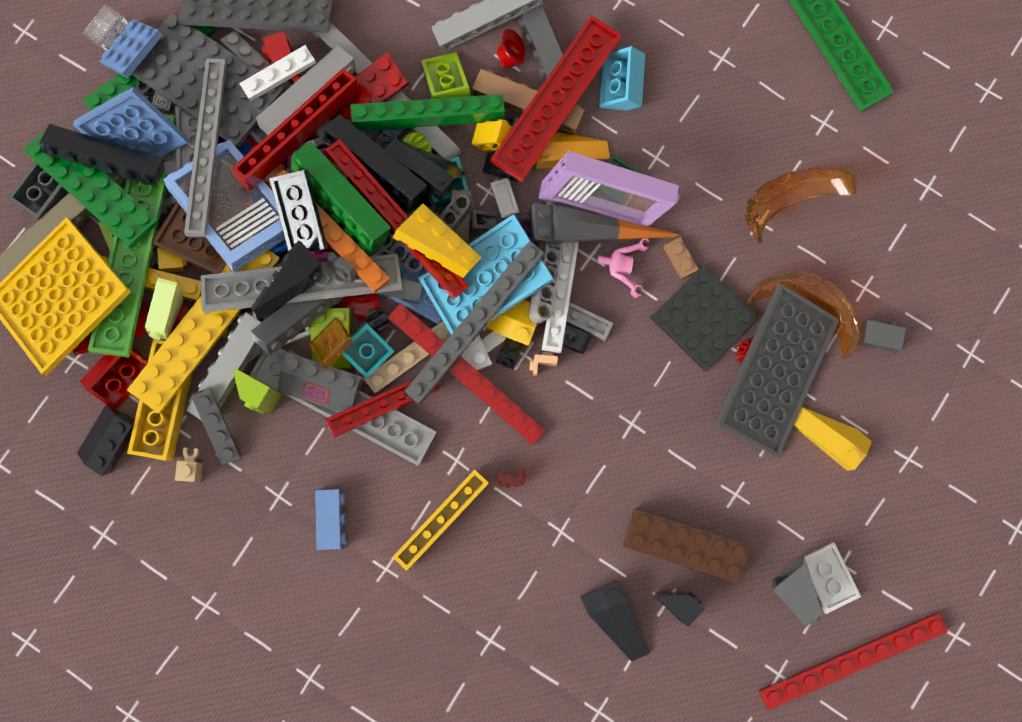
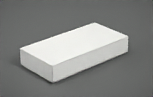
M505 178L490 183L501 219L508 218L513 214H520L509 179Z

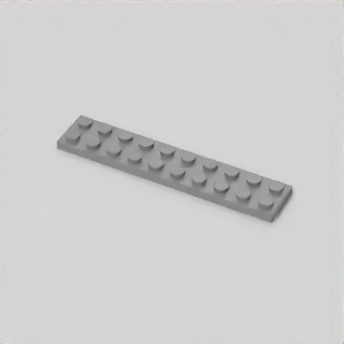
M398 253L370 256L376 265L390 278V281L376 293L402 290ZM327 261L320 262L323 272L321 279L315 282L311 288L287 303L371 294L374 292L357 274V278L352 283L347 279L340 278L336 273V269L327 265ZM282 266L201 275L203 313L252 307L264 287L271 285L272 275L275 270L279 272Z
M280 349L269 356L263 351L249 376L278 391L280 371L287 352ZM360 391L356 405L373 397ZM287 395L326 417L339 413L338 411ZM397 410L352 430L417 466L422 462L437 434L436 431Z

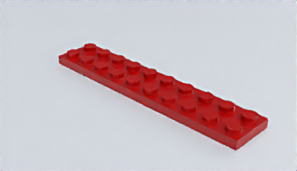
M591 15L494 153L490 162L523 182L614 50L622 35Z

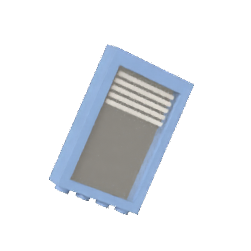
M229 139L217 145L206 238L231 270L235 272L285 240V235L274 194L267 184L262 180L249 192L235 179L231 168L244 156ZM193 161L188 162L183 168L170 173L163 179L169 192L186 213Z

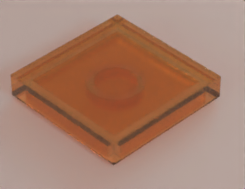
M335 317L309 344L321 367L327 370L353 341L341 320Z

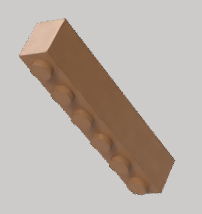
M480 69L472 88L473 96L503 94L504 108L521 115L539 91L531 89L527 84H518L509 77H500L491 70L485 71L483 69ZM576 104L559 130L576 135L584 115V109Z

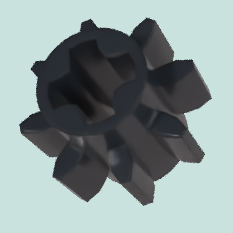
M373 309L367 313L369 318L366 319V322L374 331L378 329L381 333L388 329L385 324L389 320L382 310L377 312L376 309Z

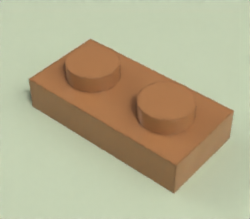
M681 237L663 246L680 279L699 270Z

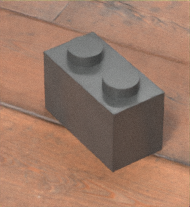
M870 318L861 325L858 345L897 353L903 349L906 328L899 327L900 324L888 322V324L881 323L879 319Z

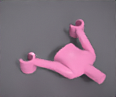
M643 238L638 244L616 249L610 258L599 255L597 263L609 265L610 274L613 277L621 280L631 288V296L634 298L642 296L636 293L635 289L641 290L643 287L635 285L624 276H630L633 267V257L626 256L624 253L638 249L646 251L649 248L643 246L642 242L649 243L648 238Z

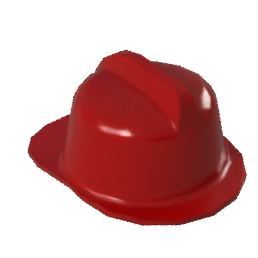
M504 30L502 42L497 49V56L500 59L501 67H514L517 64H524L525 45L523 40L514 30Z

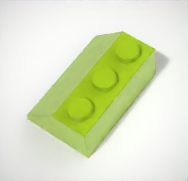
M235 368L233 373L239 397L245 401L244 406L261 414L265 412L271 414L282 394Z

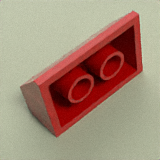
M133 347L131 348L130 357L104 354L80 382L86 391L105 404H109L117 409L131 394L127 389L148 364V360Z

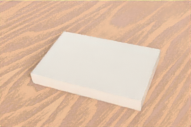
M834 542L804 556L824 613L827 614L861 597Z

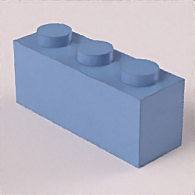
M340 489L315 490L317 550L343 549V545H346V533H343V525L346 524V514L342 513V505H345V493H342Z

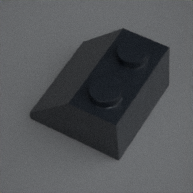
M661 592L653 595L687 627L704 610L701 606L702 601L691 592L689 594L685 592Z

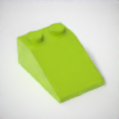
M457 52L421 60L431 99L470 96L469 86Z
M329 308L324 315L319 316L312 322L310 331L313 361L336 369L352 368V364L338 351V348L352 335L353 312L349 308Z

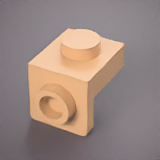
M542 352V355L535 354L534 359H530L529 371H533V376H537L538 365L557 366L558 356H554V353Z

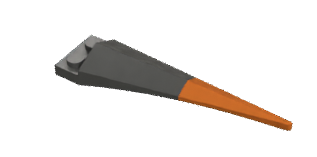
M534 203L532 205V242L559 244L612 239L675 238L678 236L677 233L556 204Z

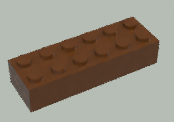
M638 509L633 510L623 547L740 584L750 545Z

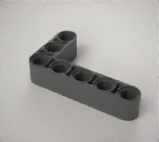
M465 194L456 195L439 216V219L455 232L473 209V199ZM465 198L467 205L461 209L460 201ZM450 214L455 215V221L452 224L448 222ZM389 232L388 235L391 241L388 245H382L381 248L388 254L398 253L399 263L408 271L415 273L423 272L426 268L420 263V266L415 269L413 262L417 258L401 240L397 241L392 238L395 233ZM401 247L405 249V254L403 257H400L399 255V249Z

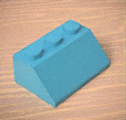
M632 46L611 52L602 66L599 108L628 111L642 107L645 53Z

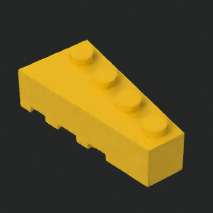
M424 204L396 230L392 237L397 241L401 240L408 244V247L422 252L425 254V257L441 263V266L462 278L482 258Z

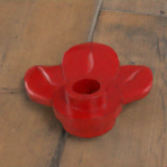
M373 293L364 294L363 296H345L342 300L341 308L353 310L357 319L363 321L367 318V313L370 312V309H379L380 303L378 297Z

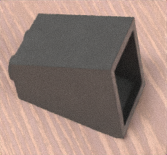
M801 555L772 579V588L796 617L807 627L809 624H816L820 620L822 613L806 559Z

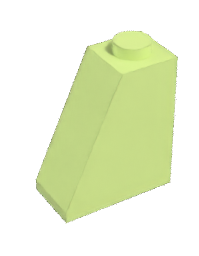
M162 278L157 280L145 325L149 336L154 339L160 340L162 338L167 340L184 298L176 282Z

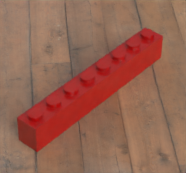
M342 68L231 168L235 179L249 192L255 188L359 92L357 79Z

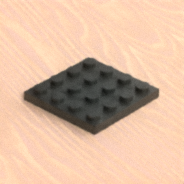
M705 265L651 316V319L704 371L759 318Z

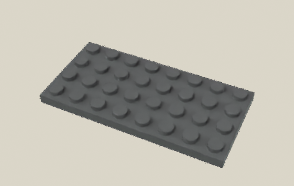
M183 0L179 22L180 25L329 33L334 0Z
M171 13L157 29L163 36L131 75L198 120L206 58L225 59L227 66L218 135L225 140L230 139L235 147L239 148L248 138L250 132L257 127L256 117L285 92L284 87L278 85L250 102L239 83L260 71L193 26L180 25L179 17Z
M777 284L715 424L768 454L779 458L839 319L783 284Z

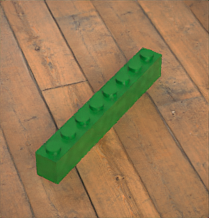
M503 94L350 104L352 124L362 131L493 122L499 119L503 120L505 114Z

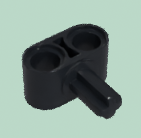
M566 325L562 346L585 354L592 336Z

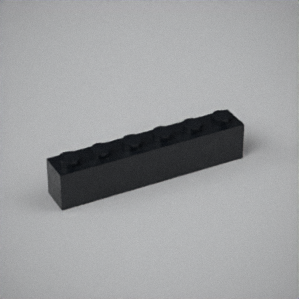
M339 114L324 127L323 139L332 145L340 139L375 180L407 208L411 209L425 196L427 184L424 180L415 176L407 166L399 163L392 154L384 151L377 142H373L362 130H358L350 120L345 119Z
M52 124L48 125L40 140L43 153L50 157L65 159L70 163L75 162L87 168H95L107 174H115L127 180L141 182L144 185L157 187L165 171L164 158Z

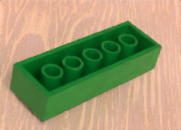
M309 142L292 154L290 173L308 169L316 203L329 214L368 256L385 244L391 227L312 142Z

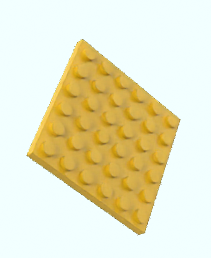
M66 217L0 283V320L39 372L47 376L131 291L77 226Z

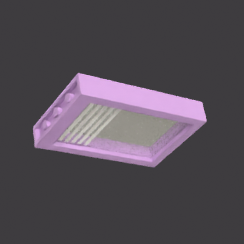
M568 151L543 179L539 199L585 212L649 226L676 205L680 195L678 193L679 185Z

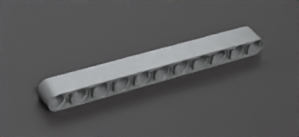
M331 22L329 33L311 32L329 51H332L339 45L355 60L356 70L353 73L355 76L372 64ZM400 91L386 102L410 101V99ZM437 126L409 128L412 132L419 131L422 135L426 136L429 144L433 147L431 150L435 155L448 160L461 154L458 146Z

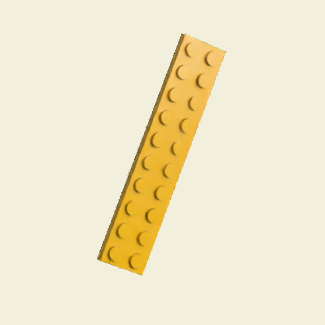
M251 236L248 237L247 239L244 240V242H246L247 240H249V239L252 238V237H251ZM268 250L237 271L272 268L281 259ZM226 263L221 273L233 272ZM200 296L127 391L158 414H161L242 309L203 313Z

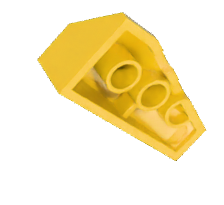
M527 300L521 301L489 322L486 328L529 346L537 324L532 322L529 317L531 302Z
M801 407L793 424L796 429L847 471L857 468L866 457L872 443L858 429L804 407Z

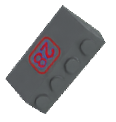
M287 352L280 371L278 392L341 412L356 405L364 379L361 376Z

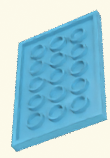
M514 214L468 244L482 258L463 278L469 285V288L455 300L449 296L429 272L419 277L420 282L451 335L525 245L531 241ZM542 259L491 321L555 280Z

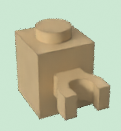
M183 448L185 461H177L175 481L201 482L203 463L196 462L200 455V449L194 448V454L190 456L189 448Z

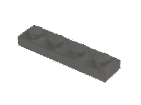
M209 387L191 394V398L221 465L240 459L241 455L211 388Z

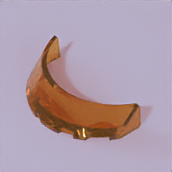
M816 167L808 168V171L803 173L794 171L784 174L756 190L757 194L753 198H749L745 219L758 243H761L765 226L783 209L814 197L826 195L853 196L857 194L855 176L843 168L836 167L835 170H821Z
M803 271L781 272L757 283L745 300L744 304L748 306L756 300L770 297L773 295L777 284H783L839 319L835 332L839 340L842 358L845 359L852 355L860 339V331H858L855 310L852 304H849L843 292L836 285L822 279L821 276Z

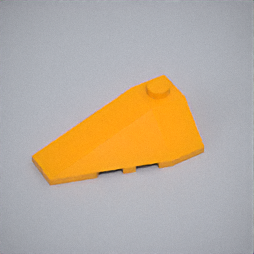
M556 132L537 160L536 169L555 167L568 151L599 161L608 160L610 158L608 141Z

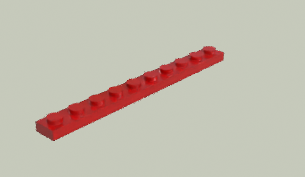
M340 139L325 149L324 154L395 233L409 217ZM404 243L453 300L469 288V285L462 277L441 266V263L434 259L431 260L425 257V254L411 249L408 247V244Z
M401 303L387 317L432 357L445 343ZM460 357L449 370L452 375L532 445L546 431L464 358Z
M934 613L758 691L766 709L769 711L945 634L948 630L940 613Z

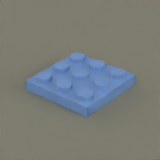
M133 20L126 25L125 31L115 38L114 44L103 53L102 59L99 62L105 67L129 78L163 34L151 26Z

